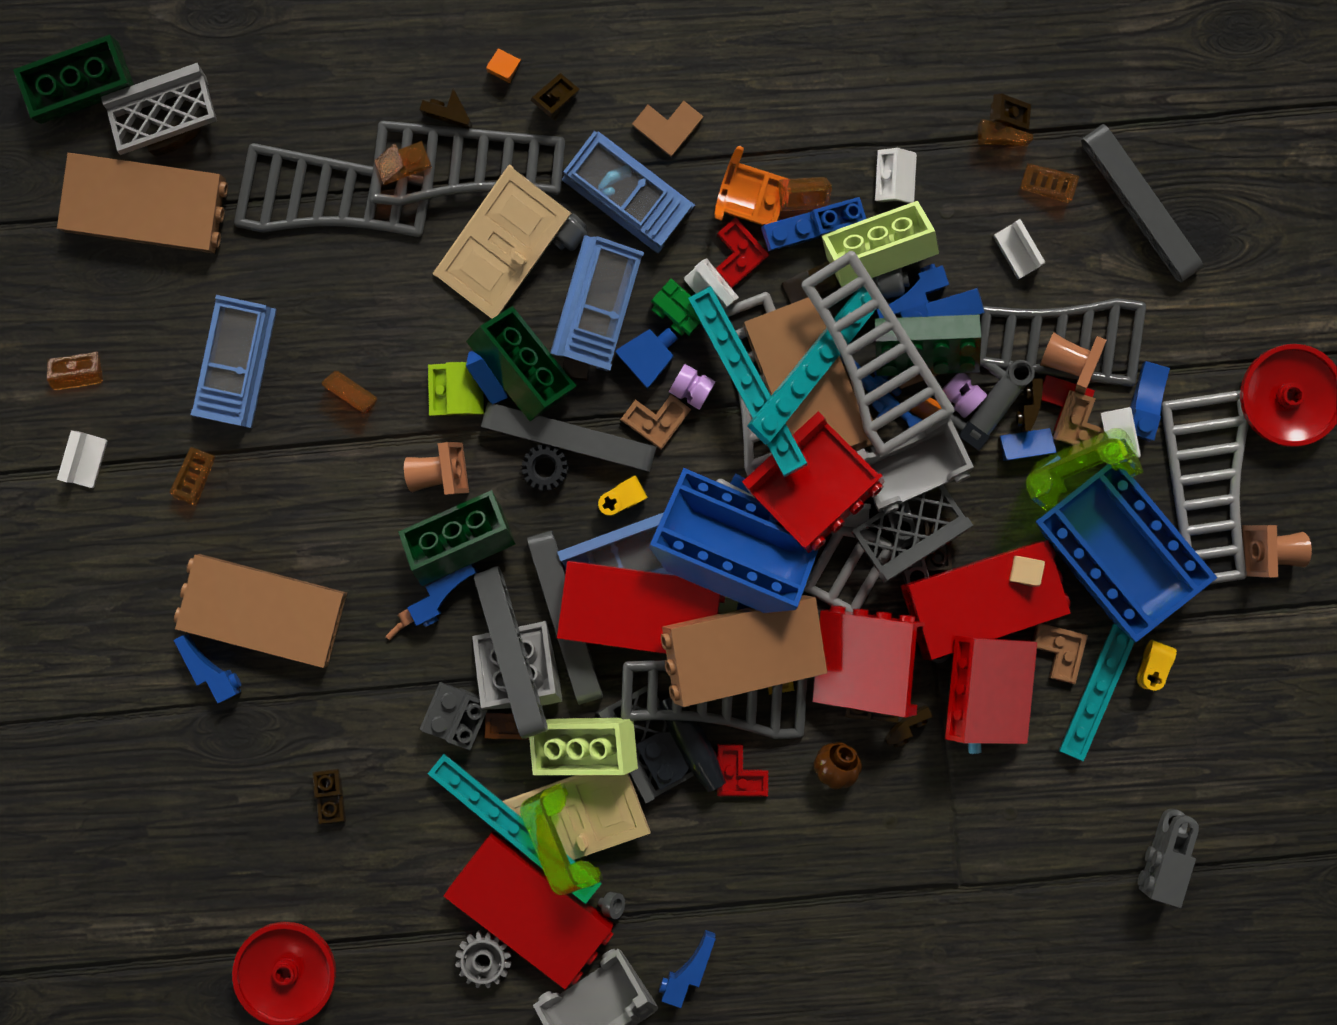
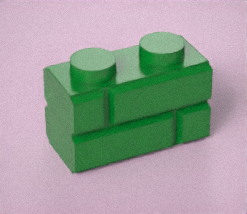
M671 278L651 300V304L654 306L651 310L662 320L666 316L673 323L670 327L681 337L684 333L689 337L701 322L688 299L691 295Z

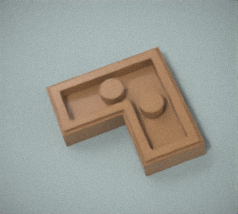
M685 101L680 104L668 120L651 106L647 105L632 123V126L672 158L702 121L703 116Z
M1069 390L1053 439L1101 454L1106 442L1104 428L1087 423L1096 398Z
M672 394L657 414L635 399L620 420L662 450L691 409Z
M1045 624L1036 625L1032 641L1038 642L1037 649L1055 653L1049 678L1076 684L1088 635Z

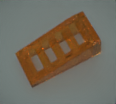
M982 119L978 125L979 145L1028 146L1033 140V134Z
M1027 164L1020 189L1069 203L1073 199L1079 176ZM1033 173H1038L1035 185H1030ZM1043 176H1048L1045 188L1040 187ZM1053 179H1058L1055 190H1051ZM1064 181L1068 182L1065 193L1061 192Z
M190 447L170 489V494L174 498L196 506L215 456ZM193 458L205 461L204 466L192 462ZM190 467L201 471L200 474L190 472ZM186 477L196 480L195 485L185 481ZM182 487L192 490L191 493L181 491Z

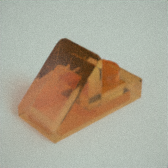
M422 141L399 150L396 144H393L374 160L384 185L432 167Z

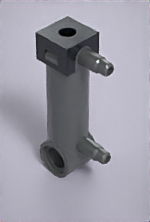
M1025 360L1012 361L1006 371L990 361L985 363L984 368L999 380L969 421L965 422L957 415H950L954 427L960 430L958 432L959 437L980 451L989 439L991 432L1027 384L1033 380L1035 370L1030 362ZM1022 365L1026 368L1027 374L1024 379L1018 380L1014 376V370L1017 366Z

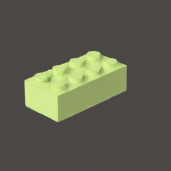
M918 201L821 235L829 264L847 252L854 251L871 278L939 254L935 230ZM850 264L834 273L841 287L858 277Z
M546 719L548 731L529 737L533 775H625L638 769L634 721L630 719Z

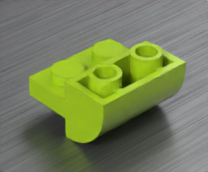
M447 362L446 364L428 365L429 416L484 414L483 391L467 369V362Z

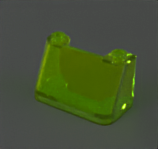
M1120 428L1110 429L1040 459L1033 465L1026 480V487L1031 500L1048 512L1058 504L1060 494L1067 491L1063 479L1103 462L1111 465L1115 471L1124 469L1131 477L1143 473L1144 471L1129 435Z
M565 783L556 784L527 798L520 807L522 819L550 888L558 895H567L603 880L599 866L594 867L591 863L582 860L570 864L551 816L562 812L566 805V796L569 793Z

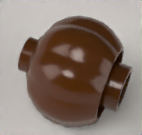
M842 742L829 743L822 746L813 764L820 782L836 790L853 786L862 770L861 760L857 752Z

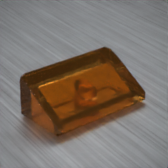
M826 177L779 180L781 211L818 209L829 205L832 184Z
M98 352L48 359L47 381L53 390L102 383L103 377Z
M334 371L322 382V386L363 413H369L377 401L376 396L339 371Z

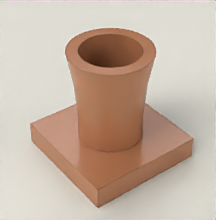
M1053 332L1040 366L1054 368L1078 376L1079 380L1076 384L1075 392L1085 394L1107 340L1097 336L1090 351Z
M438 443V457L405 458L404 476L410 492L443 484L445 495L469 493L463 443Z
M1277 525L1242 526L1247 576L1278 577V565L1306 567L1309 564L1312 547L1306 533L1299 532L1277 536Z

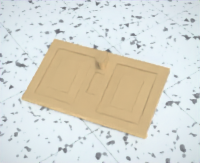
M508 165L439 263L433 275L449 285L490 318H494L503 311L572 213L522 176L513 166Z
M629 773L625 775H574L503 801L573 860L651 833Z

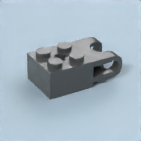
M1167 809L1161 815L1152 846H1149L1146 850L1145 861L1147 863L1145 869L1140 872L1138 877L1139 890L1149 898L1179 908L1182 907L1196 858L1192 856V852L1199 832V825L1193 818L1177 809ZM1172 816H1176V817L1173 818V820L1171 821V824H1170V826H1169V824H1168L1169 818H1171ZM1188 823H1189V825H1190V831H1189L1188 833H1186V832H1187Z

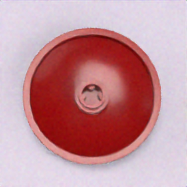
M1287 344L1264 352L1249 366L1241 384V408L1248 424L1263 439L1280 446H1303L1320 440L1337 424V366L1323 352L1307 345Z
M295 922L272 923L255 931L238 950L232 969L233 987L241 1005L249 1014L261 1022L270 1025H297L315 1016L329 1000L336 982L335 959L326 941L313 929Z

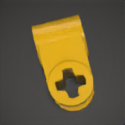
M635 475L618 484L614 489L604 493L598 501V507L603 514L611 516L625 508L632 507L648 497ZM606 497L610 500H616L615 510L611 511L609 508H603L602 505L605 504Z
M1154 640L1148 642L1136 678L1140 687L1154 691L1164 687L1170 668L1176 658V648ZM1148 675H1152L1155 678L1154 683L1147 679Z

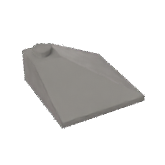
M543 621L519 626L541 705L562 702L559 674L547 622ZM490 633L472 636L481 709L511 708Z

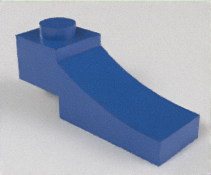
M930 264L920 268L921 273L915 276L917 282L902 297L888 304L893 313L898 315L901 314L902 310L928 303L926 294L946 288L949 282L943 265L935 267V264ZM879 309L874 311L876 319L884 318Z
M976 288L902 310L901 316L980 315L985 313L979 290Z
M1144 361L1130 408L1132 409L1137 438L1154 441L1161 419L1162 399L1170 368Z
M474 563L426 586L430 596L407 607L416 626L423 623L427 627L438 621L437 615L442 613L440 608L449 594L464 580L478 572Z
M189 634L182 635L174 640L196 685L207 682L217 703H221L241 693L239 688L241 687V682L237 674L232 673L231 670L223 671L214 665L198 649Z
M705 930L697 949L690 959L675 973L670 971L668 978L663 977L659 987V992L662 993V1002L681 1008L689 984L697 987L700 986L716 939L715 933Z

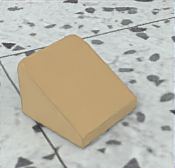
M1014 556L1009 581L1032 587L1040 586L1045 561Z

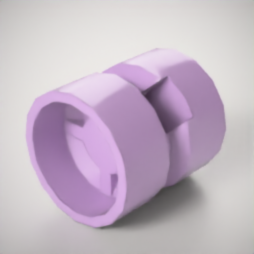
M684 364L669 393L680 399L687 398L688 404L700 410L716 381L706 375L698 376L697 370Z
M957 373L942 390L949 401L954 403V409L965 418L986 398L987 394L978 385L972 386V379L966 373Z

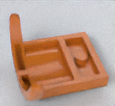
M737 146L721 184L714 211L715 219L722 221L725 213L762 226L776 222L790 179L741 164L740 160L744 148Z

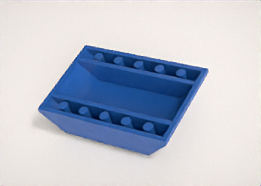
M1117 458L1036 521L1045 539L1049 540V544L1053 546L1056 554L1114 624L1135 643L1217 579V576Z
M685 468L681 472L649 546L668 573L763 613L797 609L818 550H812L808 553L756 498Z

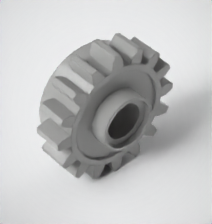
M478 930L476 938L469 934L467 936L468 943L462 941L459 945L463 950L456 952V957L461 958L455 964L456 967H461L462 969L459 973L460 977L466 976L468 978L467 984L475 982L476 988H479L481 984H485L487 988H490L492 981L499 984L500 975L506 977L508 972L505 968H510L512 963L506 960L512 954L511 951H505L507 945L504 942L500 943V939L497 937H491L492 933L489 931L486 936H483L481 930ZM481 954L487 955L490 962L488 964H481L477 956Z

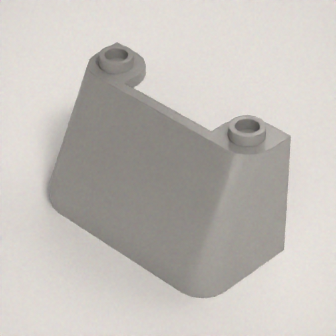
M950 416L884 456L879 455L874 447H871V453L865 451L864 448L857 451L878 474L881 473L884 477L883 489L875 497L870 496L877 511H884L885 514L899 509V504L955 480L956 483L966 480L970 477L969 472L974 468Z
M611 949L604 953L600 962V968L561 994L548 991L538 998V1002L533 1004L543 1025H637L655 1013L658 1006L620 949Z

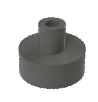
M608 892L604 898L599 899L598 906L602 909L605 917L618 919L624 911L625 899L620 893Z

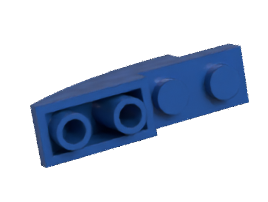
M860 197L814 209L805 214L765 224L761 227L769 252L821 238L823 234L865 220L866 216Z

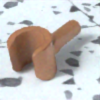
M408 609L398 614L401 622L386 635L389 640L405 626L414 622Z

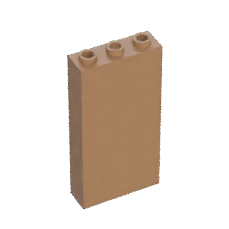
M68 153L57 229L66 233L215 254V250L219 248L221 242V234L218 230L219 223H222L224 220L225 211L224 207H222L223 197H226L228 193V183L225 182L226 178L215 173Z
M809 297L743 323L744 331L771 396L827 328ZM839 356L788 419L786 425L793 435L819 411L826 418L827 423L854 450L867 446L865 441L869 439L864 432L857 400Z
M202 554L194 555V558L189 560L187 573L190 574L187 583H184L181 589L180 597L183 600L181 608L178 607L174 615L175 629L322 668L329 665L347 592Z
M801 596L797 609L791 611L763 613L749 607L662 626L661 644L664 650H666L667 655L665 669L670 676L672 685L669 686V694L672 701L682 707L827 674L816 597Z

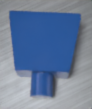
M669 328L658 337L649 329L618 348L615 353L641 383L649 389L674 358L667 348L678 338Z

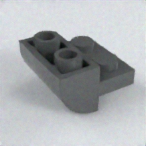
M439 682L420 730L445 739L448 743L471 750L488 709H481L480 697L462 688L458 689Z

